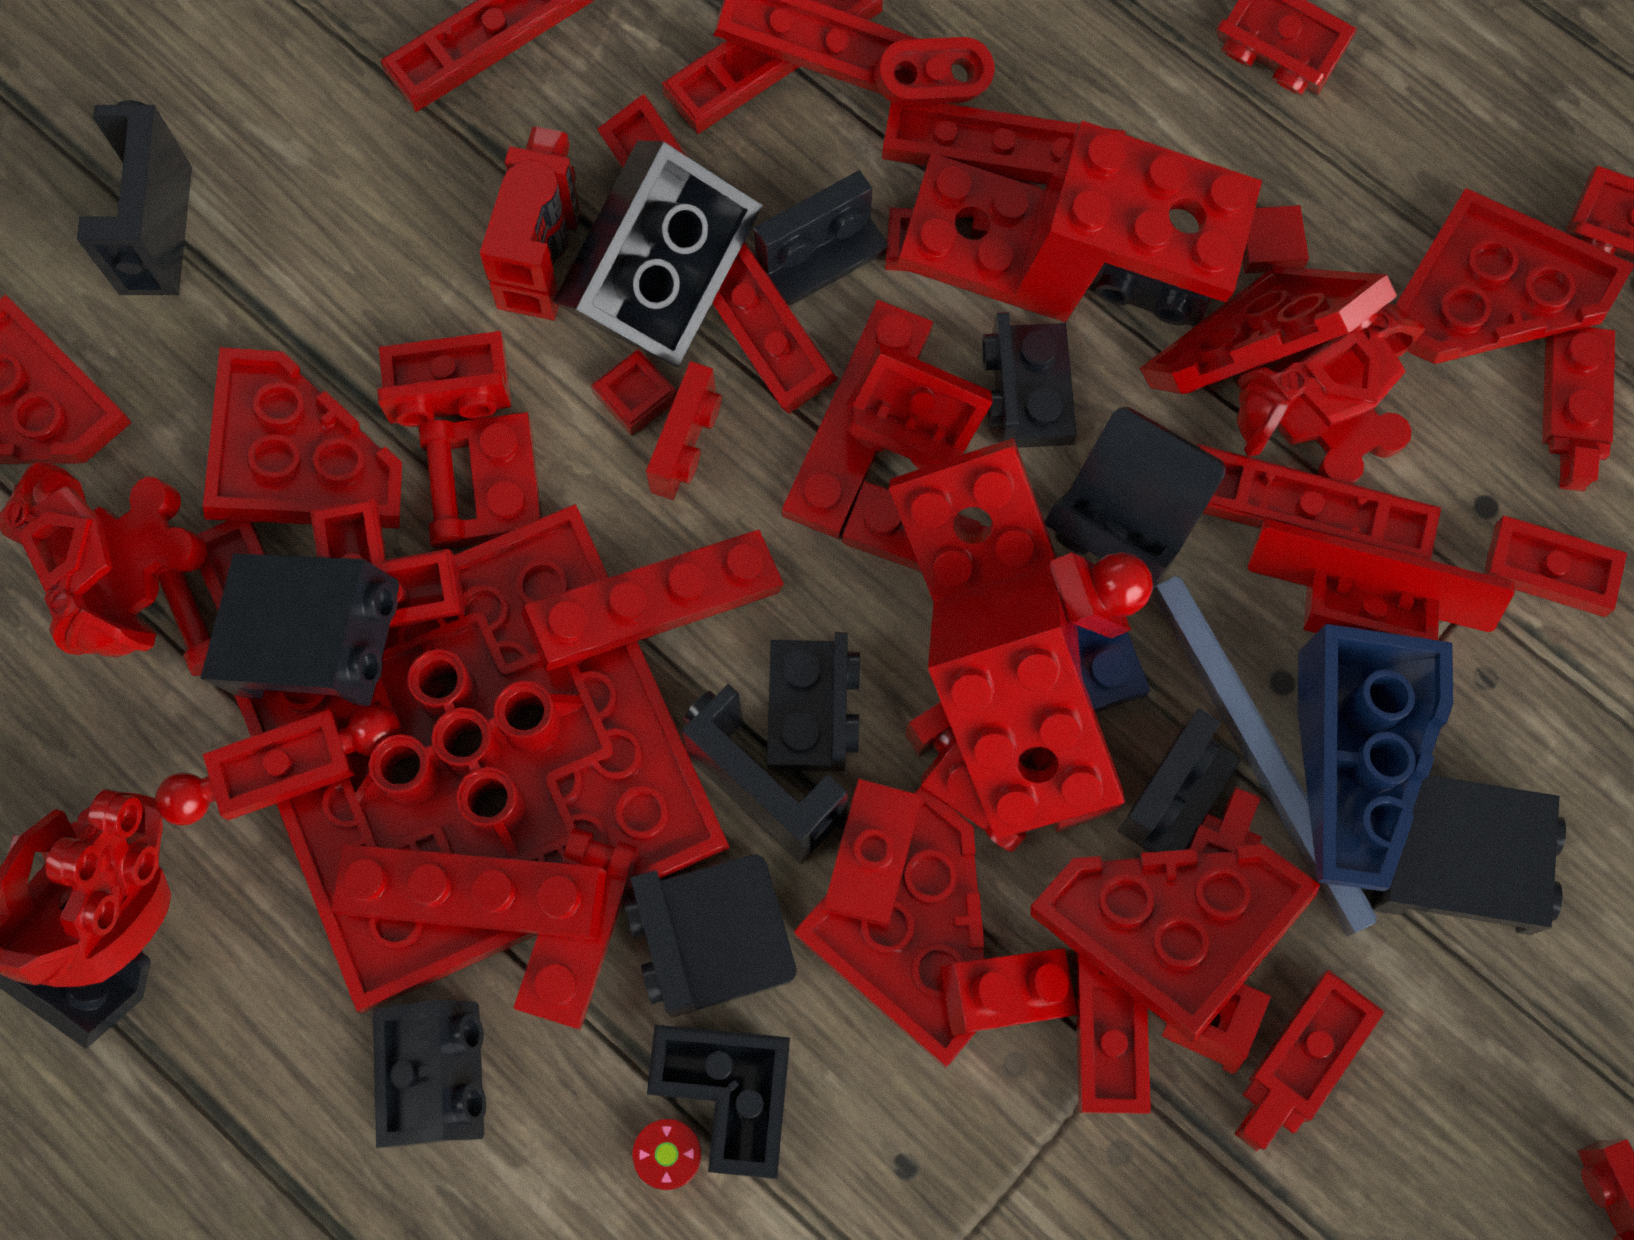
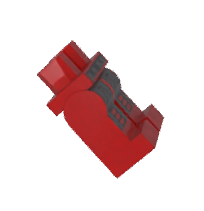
M537 126L532 127L526 149L509 146L505 159L507 173L502 180L479 252L487 279L490 280L489 285L497 309L555 321L559 308L558 305L553 303L559 291L555 274H553V266L555 260L565 253L569 245L568 229L577 230L581 217L575 188V168L571 165L570 158H567L570 148L568 134L562 131Z

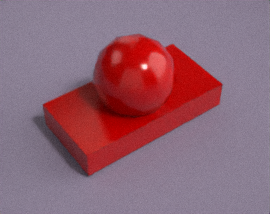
M1070 552L1050 561V569L1068 621L1108 638L1131 631L1126 616L1133 615L1147 604L1153 591L1150 570L1145 562L1134 554L1125 552L1108 554L1094 564Z

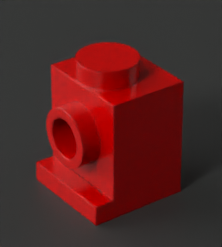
M1243 983L1214 1018L1216 1027L1208 1025L1194 1043L1190 1042L1167 1023L1161 1036L1222 1064V1070L1235 1075L1249 1054L1271 996Z

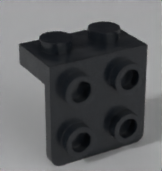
M1126 406L1120 407L1111 415L1070 490L1054 503L1044 522L1047 527L1056 532V539L1074 552L1080 554L1091 552L1101 559L1108 554L1119 552L1136 555L1145 562L1150 570L1154 590L1171 567L1226 474V466L1219 458L1136 410Z
M760 855L745 856L666 880H661L657 870L631 877L635 896L623 900L634 939L646 935L652 962L641 964L646 990L651 1005L663 1001L665 1010L671 1018L786 985L795 979L797 967L765 859Z

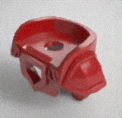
M1386 304L1376 312L1377 318L1375 321L1358 332L1345 334L1293 353L1271 369L1258 366L1242 374L1237 380V385L1241 392L1238 398L1240 408L1236 422L1240 434L1246 442L1243 450L1247 456L1260 455L1277 428L1290 445L1316 440L1327 453L1320 462L1318 468L1319 476L1355 484L1363 474L1364 462L1362 457L1368 452L1380 458H1389L1400 453L1411 440L1412 429L1408 420L1396 413L1387 412L1378 415L1374 409L1406 372L1398 357L1402 356L1426 330V327L1421 321L1413 320L1397 305Z
M38 461L29 466L19 483L14 486L12 495L6 502L4 509L0 512V530L7 538L23 545L46 592L44 600L52 616L49 631L57 648L65 653L72 655L99 654L118 658L136 650L146 652L154 647L156 633L136 614L150 606L158 595L159 584L153 573L162 566L182 572H193L199 569L205 562L207 556L205 541L192 531L179 527L171 528L168 523L180 509L181 496L178 490L166 481L149 476L138 480L131 489L129 497L131 510L120 518L110 510L100 506L92 510L87 505L81 483L65 469L49 462Z
M104 789L96 795L91 805L78 815L77 822L74 821L70 824L64 811L54 809L21 835L12 836L9 853L0 866L1 975L16 982L31 985L43 984L53 987H75L101 983L123 969L149 943L164 921L172 895L163 869L159 866L163 818L157 811L155 798L140 793ZM35 852H41L45 864L28 883ZM67 901L63 911H61L63 904Z

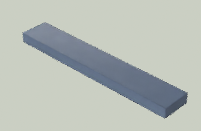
M1176 575L1156 586L1155 602L1314 880L1318 882L1308 797L1183 580ZM1318 882L1321 892L1347 937L1376 923L1375 919L1377 916L1361 888Z

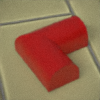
M375 498L310 509L317 557L364 559L398 580L397 610L391 619L389 628L464 614V598L455 557L450 549L387 560L378 502Z

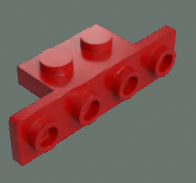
M1270 519L1265 520L1261 526L1248 558L1247 566L1250 572L1307 586L1303 630L1317 633L1325 624L1438 640L1439 620L1484 632H1492L1495 630L1515 594L1514 582L1511 580Z

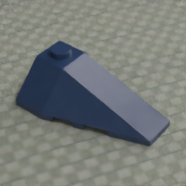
M1325 624L1298 651L1297 712L1318 882L1386 891L1390 888L1414 819L1413 807L1422 781L1429 776L1435 758L1432 756L1439 732L1441 727L1447 723L1453 706L1452 642Z

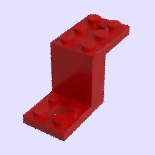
M1081 120L1045 190L931 153L895 267L1065 323L1104 263L1227 302L1235 292L1262 180ZM1180 209L1189 212L1198 223V232L1184 233L1176 229L1171 223L1169 211ZM974 216H976L986 226L985 236L977 240L967 239L957 231L955 221L962 217L974 219Z
M1011 438L891 478L889 482L890 493L933 600L928 670L995 839H1001L1125 803L1121 782L1081 676L1077 625L1068 621L1050 569V561L1056 559L1057 556L1015 439ZM977 507L986 511L991 517L992 522L988 529L982 533L967 534L956 526L954 521L956 515L965 508ZM1044 747L1051 750L1057 759L1053 765L1046 769L1033 770L1024 766L1020 762L1019 757L1027 749Z

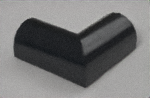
M655 1024L647 1095L715 1102L708 1166L709 1173L777 1179L790 1037Z

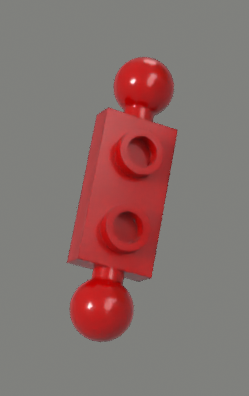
M373 704L364 706L356 711L351 717L348 726L341 729L337 715L331 709L215 749L202 754L208 776L200 778L192 773L180 772L170 775L162 781L155 795L157 811L167 822L185 826L196 823L203 818L210 807V803L216 802L220 816L229 821L355 776L349 754L357 751L364 756L370 757L379 742L389 736L401 734V723L391 709Z

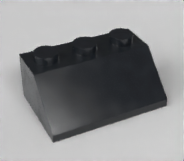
M637 140L553 303L603 332L678 368L763 205L665 142Z

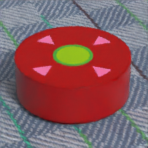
M673 1119L657 1120L647 1125L637 1136L632 1151L633 1165L638 1176L649 1186L660 1190L678 1189L689 1183L697 1174L702 1161L701 1144L695 1132L686 1124Z

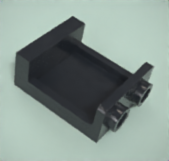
M133 100L121 101L116 105H95L93 119L123 163L117 217L79 216L77 240L119 295H179L192 166L155 105H147Z
M233 553L200 679L242 698L262 699L264 690L335 695L355 705L369 706L372 702L376 683L382 673V656L391 619L397 610L399 582L364 559Z
M727 684L717 695L711 690L704 693L686 712L683 720L687 725L683 728L682 734L690 760L800 864L845 819L848 792L830 775L827 774L798 803L729 738L743 723L739 692L730 684Z
M1429 775L1422 781L1413 807L1414 819L1391 886L1386 891L1373 890V911L1398 915L1410 909L1515 926L1516 933L1533 935L1552 928V921H1555L1559 916L1563 899L1562 886L1560 882L1555 881L1556 856L1562 852L1566 839V822L1563 817L1559 816L1560 796Z

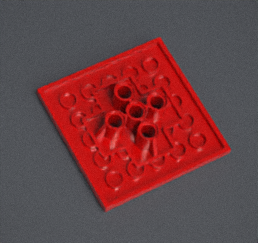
M576 504L454 555L462 585L464 614L391 627L388 631L382 656V673L376 683L370 705H382L391 709L401 723V734L389 736L379 742L370 757L364 756L357 751L350 753L349 756L355 776L276 803L356 1012L361 1014L538 934L348 916L332 912L331 908L343 844L562 863L568 838L573 828L576 827L594 833V840L616 847L618 841L638 846V856L631 877L657 870L661 879L729 849L725 835L638 641L547 672L544 670L522 617L524 605L609 578ZM443 674L458 676L457 685L452 693L442 698L428 696L429 686L435 678ZM264 690L262 699L242 698L235 695L250 737L331 709L337 715L342 729L348 726L353 714L364 707L362 705H355L341 697L325 694ZM532 704L544 708L543 718L534 728L519 730L512 726L514 715L522 707ZM467 731L482 733L481 745L475 753L467 757L453 756L452 748L454 741L459 735ZM408 757L419 758V772L413 780L401 785L392 784L391 776L395 765L399 761ZM492 789H502L507 792V802L500 813L488 818L477 815V801L482 794ZM631 879L625 895L634 892Z

